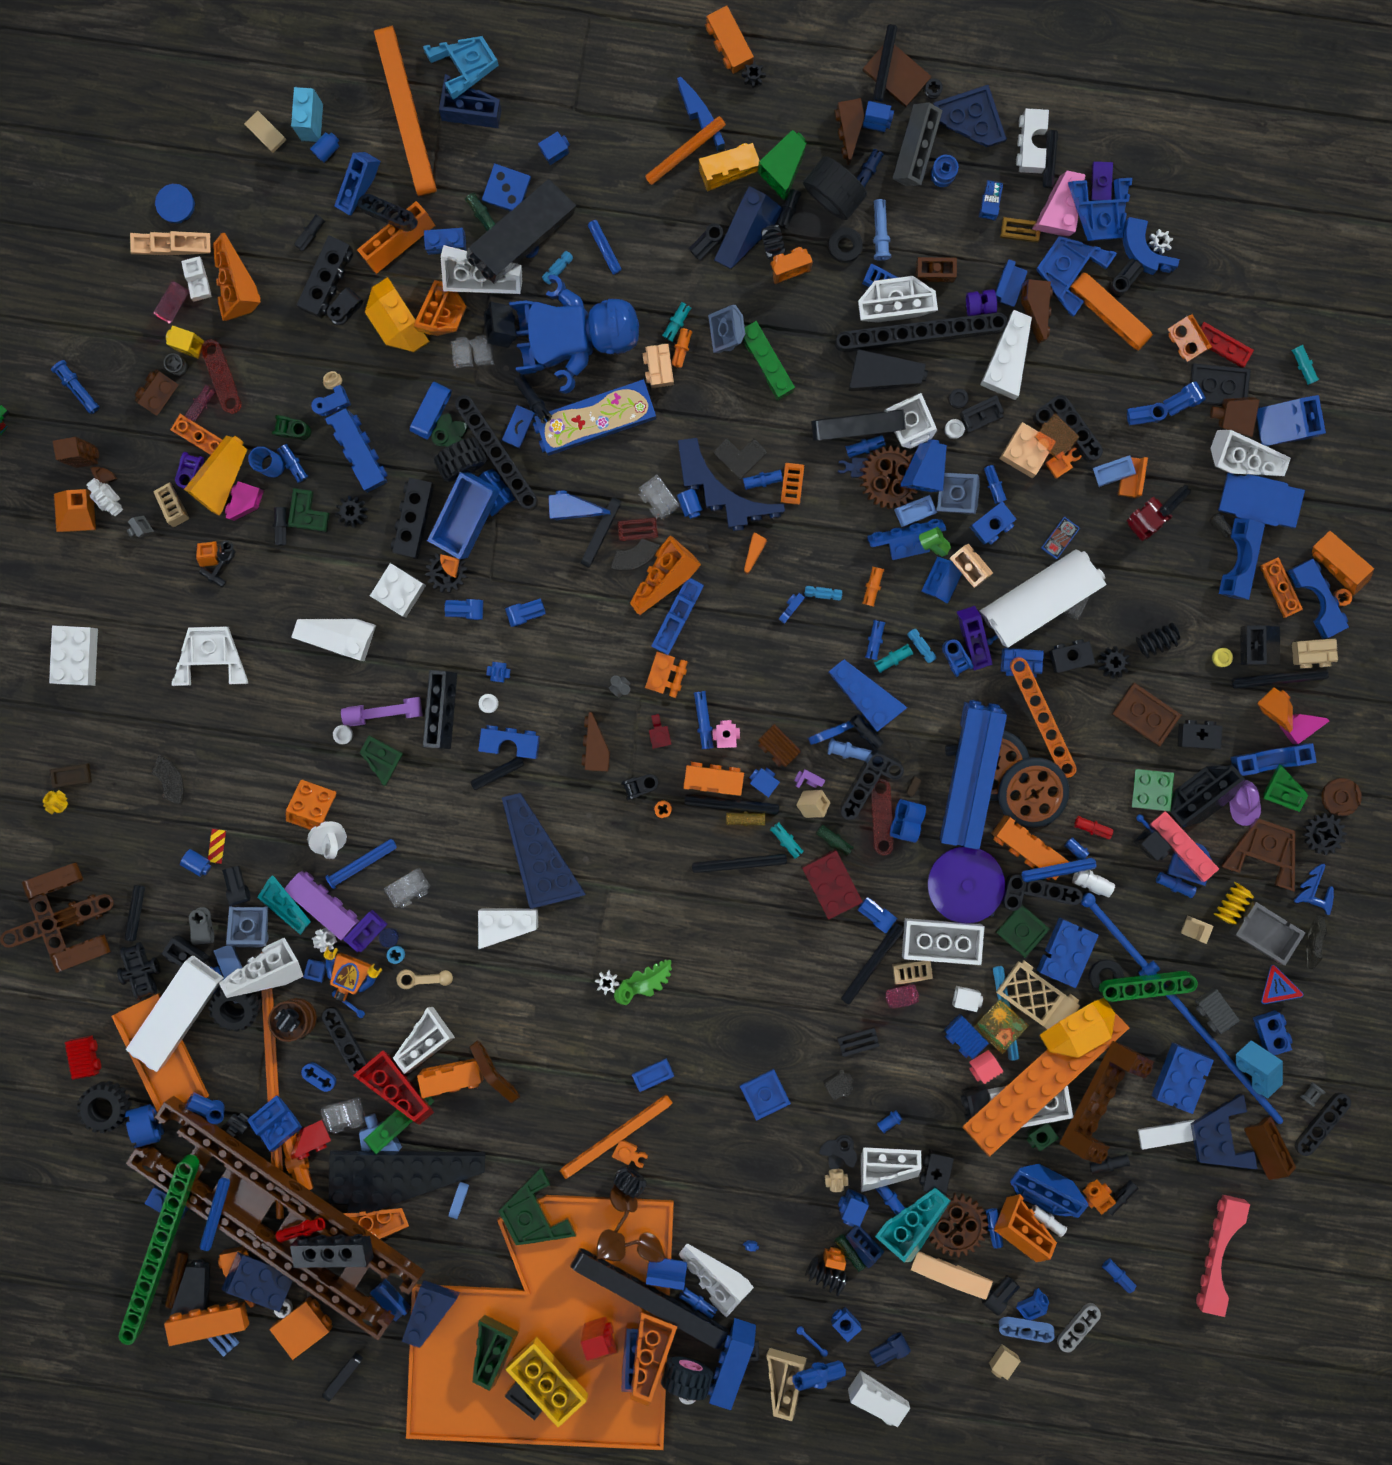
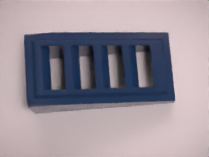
M857 1225L845 1236L868 1269L884 1253L878 1244Z

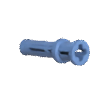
M877 199L873 201L876 232L873 239L876 251L874 259L888 260L891 258V254L889 253L890 237L887 235L886 200Z
M831 738L827 754L840 755L844 759L851 757L866 761L871 750L852 746L850 742L843 743ZM876 756L872 762L879 764L883 758Z

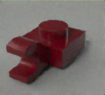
M659 714L651 715L654 729H649L652 748L671 745L668 726L662 727Z

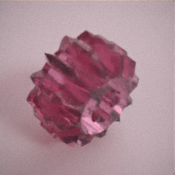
M913 984L891 988L885 992L888 1006L893 1009L909 1006L919 1001L918 990H916V986Z

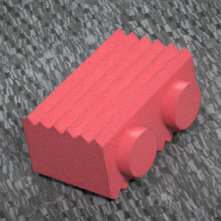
M989 1050L969 1062L972 1066L969 1070L977 1082L981 1080L986 1084L987 1081L990 1082V1079L993 1080V1077L996 1078L1000 1073L1003 1074L1002 1068Z

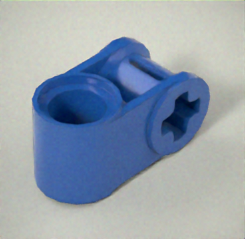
M947 640L942 645L943 653L956 677L959 676V673L974 668L959 641ZM950 643H954L957 647L956 651L952 654L947 649Z

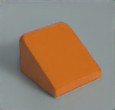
M216 541L197 544L196 559L200 567L218 565Z

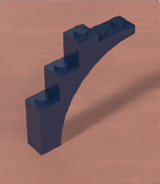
M698 439L678 440L684 489L700 490V486H703L706 509L710 508L711 511L722 510L723 506L726 507L728 529L732 528L733 531H742L744 527L748 526V518H751V521L762 520L763 516H770V519L780 518L781 514L785 513L784 504L753 502L739 497L725 488L707 467L700 452Z

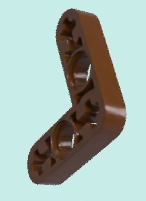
M477 1040L470 1045L472 1054L485 1080L510 1103L520 1098L515 1087L496 1071L482 1043Z

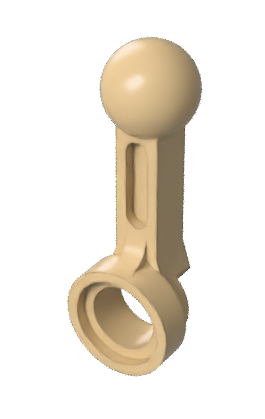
M404 969L396 977L397 984L402 989H410L417 984L440 983L443 986H447L453 980L451 972L447 970L441 971L439 974L415 975L411 970ZM404 975H410L412 981L410 984L404 985L401 983V978Z

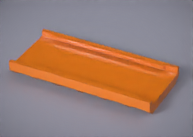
M160 993L111 1016L126 1048L161 998ZM183 1040L179 1043L165 1066L158 1072L149 1069L141 1060L131 1056L157 1113L163 1103L172 1096H175L185 1104H187L193 1092L205 1098L209 1096Z

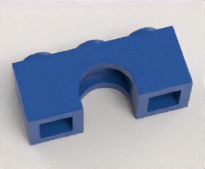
M487 725L486 729L481 728L478 751L499 754L501 744L506 740H511L517 746V757L537 759L540 736H537L535 731L525 730L524 734L517 733V729L506 728L505 731H500L498 726Z

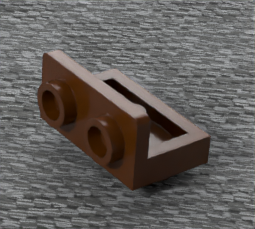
M156 369L148 374L146 377L147 383L144 387H140L135 393V401L158 416L179 384Z

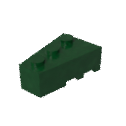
M484 1315L478 1322L479 1331L476 1341L477 1351L472 1382L490 1391L496 1385L519 1332Z

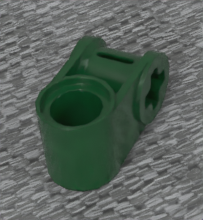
M275 415L277 420L275 429L272 431L273 435L306 440L311 436V428L305 422L286 416ZM300 426H304V432L298 435L297 429Z

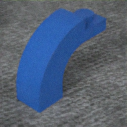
M1129 217L1125 222L1123 233V246L1128 258L1138 260L1144 267L1143 272L1151 275L1158 268L1166 273L1174 271L1178 267L1180 259L1154 253L1148 247L1145 239L1148 221Z

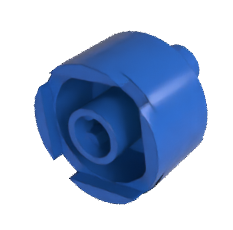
M151 1104L128 1110L125 1113V1117L129 1116L130 1122H126L128 1135L131 1143H136L135 1148L159 1142L161 1135L164 1134L162 1124H158L155 1118L157 1114L156 1108Z

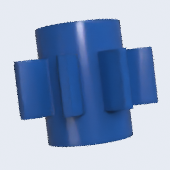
M492 662V667L487 666L486 675L491 676L490 681L504 683L505 678H510L511 669H506V663Z

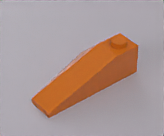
M221 233L213 243L215 267L219 268L216 283L217 286H220L221 296L218 297V305L222 320L227 321L252 313L261 302L254 281L226 234Z
M402 1208L373 1211L367 1214L366 1211L343 1213L380 1240L409 1227Z

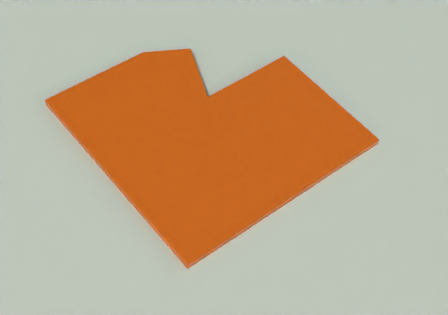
M545 1195L537 1200L550 1225L552 1226L569 1218L577 1234L576 1237L517 1246L502 1217H499L497 1219L524 1289L443 1286L460 1292L457 1300L420 1348L410 1345L406 1439L663 1450L666 1389L661 1385V1380L667 1358L649 1406L631 1400V1392H621L626 1329H638L641 1312L659 1320L662 1319L577 1273L570 1267L579 1248H583L597 1256V1244L601 1233L607 1229L614 1231L624 1216V1212L616 1210L610 1198ZM637 1199V1210L629 1212L618 1233L625 1237V1243L639 1240L642 1233H651L660 1241L664 1258L671 1259L674 1200ZM638 1244L627 1246L625 1248V1257L620 1261L604 1259L646 1283L649 1261H646L638 1254ZM416 1284L412 1290L411 1313L421 1286L420 1284ZM651 1285L670 1296V1288ZM484 1315L519 1332L496 1385L490 1391L472 1382L477 1351L478 1322ZM607 1317L608 1322H611L613 1325L614 1333L612 1335L618 1353L586 1361L581 1345L584 1323ZM536 1337L588 1393L587 1401L559 1427L543 1411L533 1420L505 1397L507 1391L515 1383L513 1377L505 1370L508 1363Z

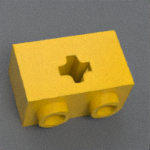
M172 325L171 330H168L166 334V344L177 352L199 358L204 340L195 333Z

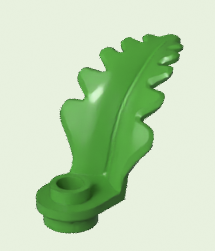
M665 959L664 962L660 961L659 966L654 964L652 970L650 967H646L643 974L640 971H635L630 979L623 980L619 988L615 990V1001L621 1005H627L635 994L651 997L654 995L653 989L662 990L663 987L660 982L668 983L666 977L671 976L669 970H672L671 960Z

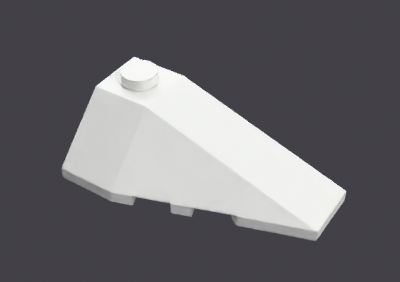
M297 619L292 638L344 656L365 661L376 625L359 619Z
M686 1244L679 1253L681 1259L687 1262L690 1272L696 1274L700 1279L699 1285L701 1288H706L711 1295L709 1299L712 1304L726 1318L754 1288L749 1280L740 1273L689 1244Z

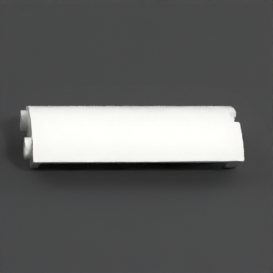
M1075 549L979 612L988 627L994 629L1002 645L1010 647L1106 585L1104 581L1105 575L1100 569L1097 570L1085 551L1080 552Z

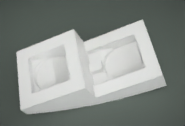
M201 257L181 261L192 301L195 302L212 297Z

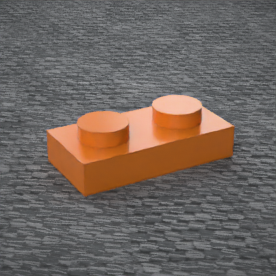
M835 1247L825 1248L823 1254L825 1266L844 1271L846 1266L844 1253Z

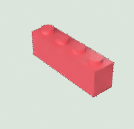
M1166 811L1162 812L1149 824L1202 882L1208 880L1219 870Z

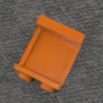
M309 1296L296 1309L281 1320L276 1321L269 1330L293 1360L328 1334L333 1326L330 1317L326 1314L324 1315L320 1310L319 1303Z

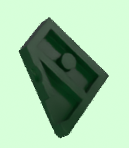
M370 735L360 751V754L368 762L372 771L376 773L382 785L387 786L404 753Z

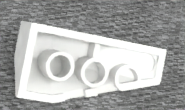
M1217 430L1211 446L1215 467L1232 474L1285 476L1291 459L1232 430Z
M282 938L264 947L261 954L256 958H250L247 965L242 969H236L219 984L226 998L283 986L303 977L299 962L286 939Z

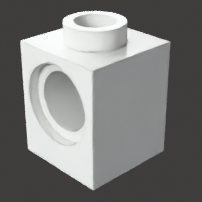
M956 986L952 1005L956 1008L977 1012L978 1007L981 1008L983 1002L981 993L978 990Z

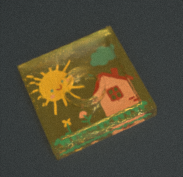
M999 999L974 1028L1003 1054L1029 1025Z

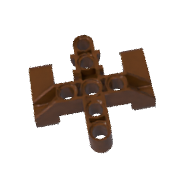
M77 862L28 879L21 883L36 920L3 932L0 942L4 947L11 948L43 937L55 972H60L111 952L105 934L67 948L60 929L76 924V927L84 924L83 921L94 917L96 920L102 918V913L111 910L113 907V899L106 894L97 897L95 894L87 896L88 899L78 903L75 901L68 903V908L53 913L46 894L84 880ZM108 898L110 906L105 909L101 908L99 900ZM40 901L47 904V909L44 912H38L35 908L36 904ZM83 905L91 907V913L87 916H83L80 913V908ZM51 919L54 926L51 930H45L42 927L44 920ZM27 926L33 927L35 931L34 935L29 938L23 934ZM9 933L15 936V942L11 945L6 944L4 941V937ZM53 937H58L61 941L60 946L57 948H52L49 945V941Z

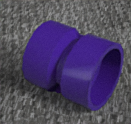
M983 290L981 294L978 291L967 292V315L975 316L981 315V313H997L995 290Z

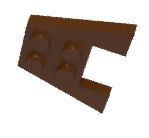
M1256 818L1220 867L1240 873L1245 856L1247 855L1280 866L1274 885L1295 892V831Z

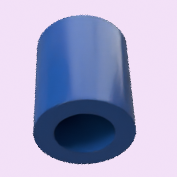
M325 132L310 150L320 161L325 163L340 147L338 145L339 139L332 132L330 134Z
M689 489L677 495L685 517L693 519L700 516V512L703 509L694 489Z
M192 849L185 853L180 862V866L199 877L207 875L211 869V865H209L210 860Z

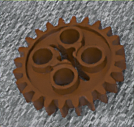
M888 446L887 449L881 447L879 451L876 449L873 451V455H867L869 461L865 460L862 462L866 467L860 469L864 473L863 476L859 477V479L864 480L860 487L866 488L863 494H870L867 500L874 498L873 505H877L880 502V508H884L886 504L888 509H892L893 504L895 508L900 507V503L906 505V499L912 500L911 494L917 493L915 489L901 487V482L913 455L905 456L906 450H902L899 453V447H895L894 450L892 446ZM881 461L886 463L885 470H882L880 467ZM899 466L904 469L903 475H900L898 472ZM877 479L882 483L881 489L876 487ZM895 484L899 487L898 494L893 490Z
M953 1193V1198L946 1194V1197L951 1202L929 1235L932 1236L930 1242L931 1244L936 1242V1249L942 1247L941 1252L943 1254L948 1250L950 1256L956 1252L957 1256L960 1257V1253L963 1251L967 1256L968 1249L974 1253L973 1246L981 1247L978 1241H985L982 1234L988 1233L983 1228L988 1226V1222L984 1221L987 1216L985 1213H982L984 1210L982 1206L977 1207L979 1204L977 1201L971 1203V1196L965 1200L963 1193L959 1198H957L956 1193ZM954 1208L961 1209L958 1215H952L951 1211ZM968 1221L975 1222L973 1227H965ZM941 1222L948 1223L945 1229L938 1228ZM953 1223H959L960 1226H953ZM955 1235L962 1236L959 1242L953 1241Z

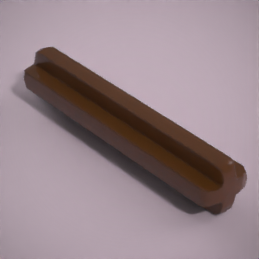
M183 1251L177 1253L165 1306L171 1309L173 1308L188 1258V1253Z

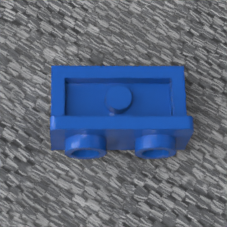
M494 469L485 471L479 476L482 480L501 490L490 511L491 516L496 515L508 503L515 500L512 491L506 487L500 475Z

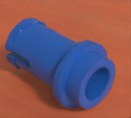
M1073 837L1064 845L1076 856L1077 860H1083L1089 855L1088 848L1082 847Z
M891 1111L889 1116L877 1123L883 1133H886L896 1124H901L902 1118L897 1111Z

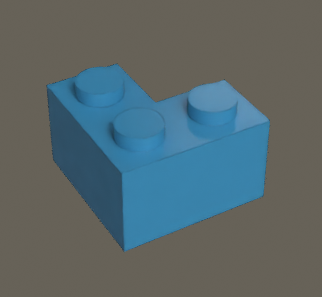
M1250 1041L1236 1054V1066L1242 1072L1252 1076V1088L1256 1093L1269 1098L1283 1085V1061L1255 1042Z

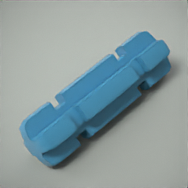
M565 251L561 255V259L558 258L549 268V272L542 276L544 282L550 285L552 282L548 279V276H558L565 269L566 264L573 260V256L568 251Z
M805 587L804 594L807 597L833 598V600L842 599V590L835 589L833 591L829 588Z
M917 629L911 630L907 635L914 641L913 644L921 655L925 656L924 659L927 663L934 661L936 655L933 651H930L931 648L919 636L920 633Z

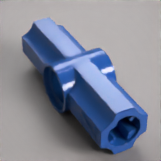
M839 1360L828 1364L817 1362L813 1363L810 1369L793 1375L792 1382L799 1391L811 1387L822 1389L827 1387L828 1382L845 1376L846 1369Z

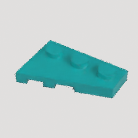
M272 875L257 898L301 935L311 921Z

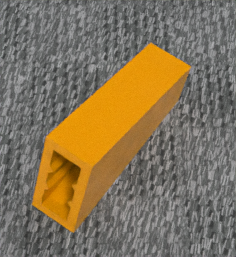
M226 435L184 488L186 492L216 515H220L223 511L247 452V449L243 446L244 442L236 436L230 437Z

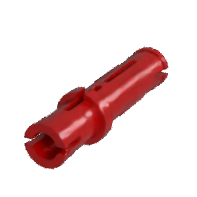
M323 1218L302 1221L301 1224L278 1230L276 1232V1239L282 1243L299 1236H310L313 1232L323 1230L325 1228V1221Z

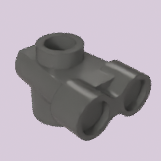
M615 675L611 678L610 682L612 685L608 689L616 697L620 698L622 695L630 693L629 685L631 683L624 676L620 678Z

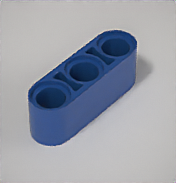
M435 381L431 384L410 426V432L426 440L429 439L437 424V420L449 401L452 393L451 389Z

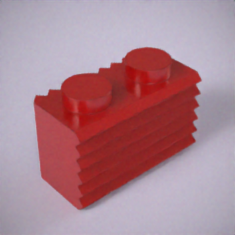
M93 1035L70 1039L65 1042L72 1080L95 1076L100 1073L101 1061L96 1056L98 1045L97 1041L93 1040Z

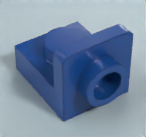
M1037 1288L1032 1297L1018 1302L1016 1308L1026 1320H1033L1047 1313L1049 1300Z

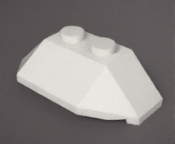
M914 276L874 281L858 301L860 321L885 322L909 319L938 311L936 291Z

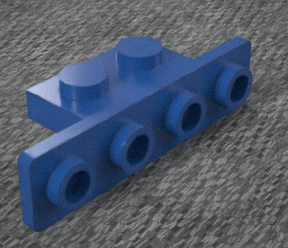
M932 519L927 523H915L909 527L893 528L891 531L883 533L875 532L867 536L871 547L889 544L891 558L896 560L930 552V549L925 550L922 547L919 534L935 527H939L941 532L946 531V526L941 519Z

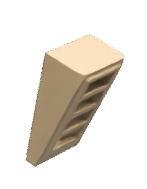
M170 482L153 491L169 525L176 527L189 519L181 500ZM170 492V494L167 495L166 497H164V498L161 497L162 495H164V494Z
M920 960L892 964L895 985L933 979L931 961ZM922 965L926 966L927 975H923ZM914 966H918L919 976H915ZM908 967L911 968V976H912V977H908V972H907V968H908ZM900 969H903L904 978L900 977Z

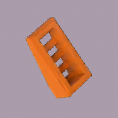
M785 463L781 503L800 505L804 465ZM788 470L799 471V474L788 473ZM787 478H795L799 480L798 482L787 481ZM786 486H795L798 487V489H786ZM786 493L797 494V498L785 497Z
M755 532L752 535L744 567V573L746 574L750 573L767 543L766 538Z

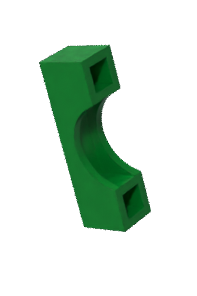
M757 321L744 327L745 336L742 341L760 366L777 401L794 392L795 386Z

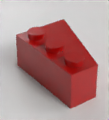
M607 1317L584 1323L581 1345L586 1361L618 1353L612 1335L614 1333L613 1325L611 1322H608Z

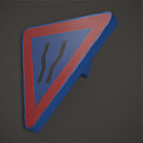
M1275 965L1270 966L1261 1000L1262 1004L1303 997L1304 994Z

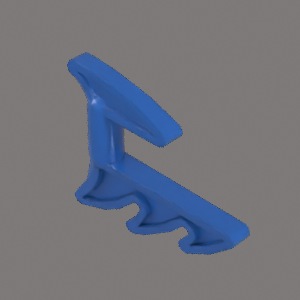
M1320 864L1309 872L1310 875L1315 874V876L1310 877L1300 885V888L1307 886L1309 888L1299 893L1294 899V903H1311L1323 908L1325 914L1330 915L1334 898L1333 887H1328L1324 900L1314 897L1325 869V864Z

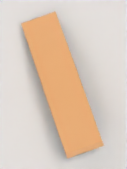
M170 231V233L150 232V234L130 233L131 254L141 255L211 253L210 233Z
M920 1251L917 1253L911 1268L912 1271L985 1300L993 1283L992 1280L959 1265L955 1266L940 1258H933Z

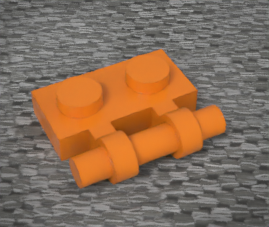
M657 652L645 688L663 694L665 687L671 688L669 696L676 698L678 691L681 690L682 686L680 684L683 675H686L688 662L680 660L679 666L673 665L675 657ZM671 671L676 672L673 683L668 681Z

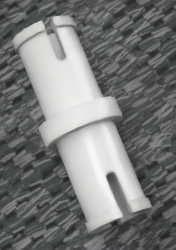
M1037 1205L1031 1208L1035 1213V1218L1040 1223H1043L1046 1228H1049L1059 1237L1066 1233L1067 1227L1054 1219V1215L1046 1213Z

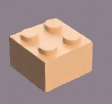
M1022 422L999 459L1033 478L1044 463L1055 441Z

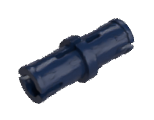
M877 149L872 150L870 157L866 163H863L862 170L857 177L864 187L870 177L876 173V167L884 156L881 151L877 153Z

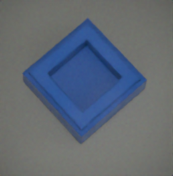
M308 959L303 978L322 983L326 972V963Z

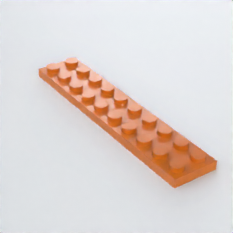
M1115 1013L1112 1038L1079 1058L1051 1053L1047 1049L962 1128L990 1157L1109 1048L1112 1041H1116L1129 1029L1128 1025Z

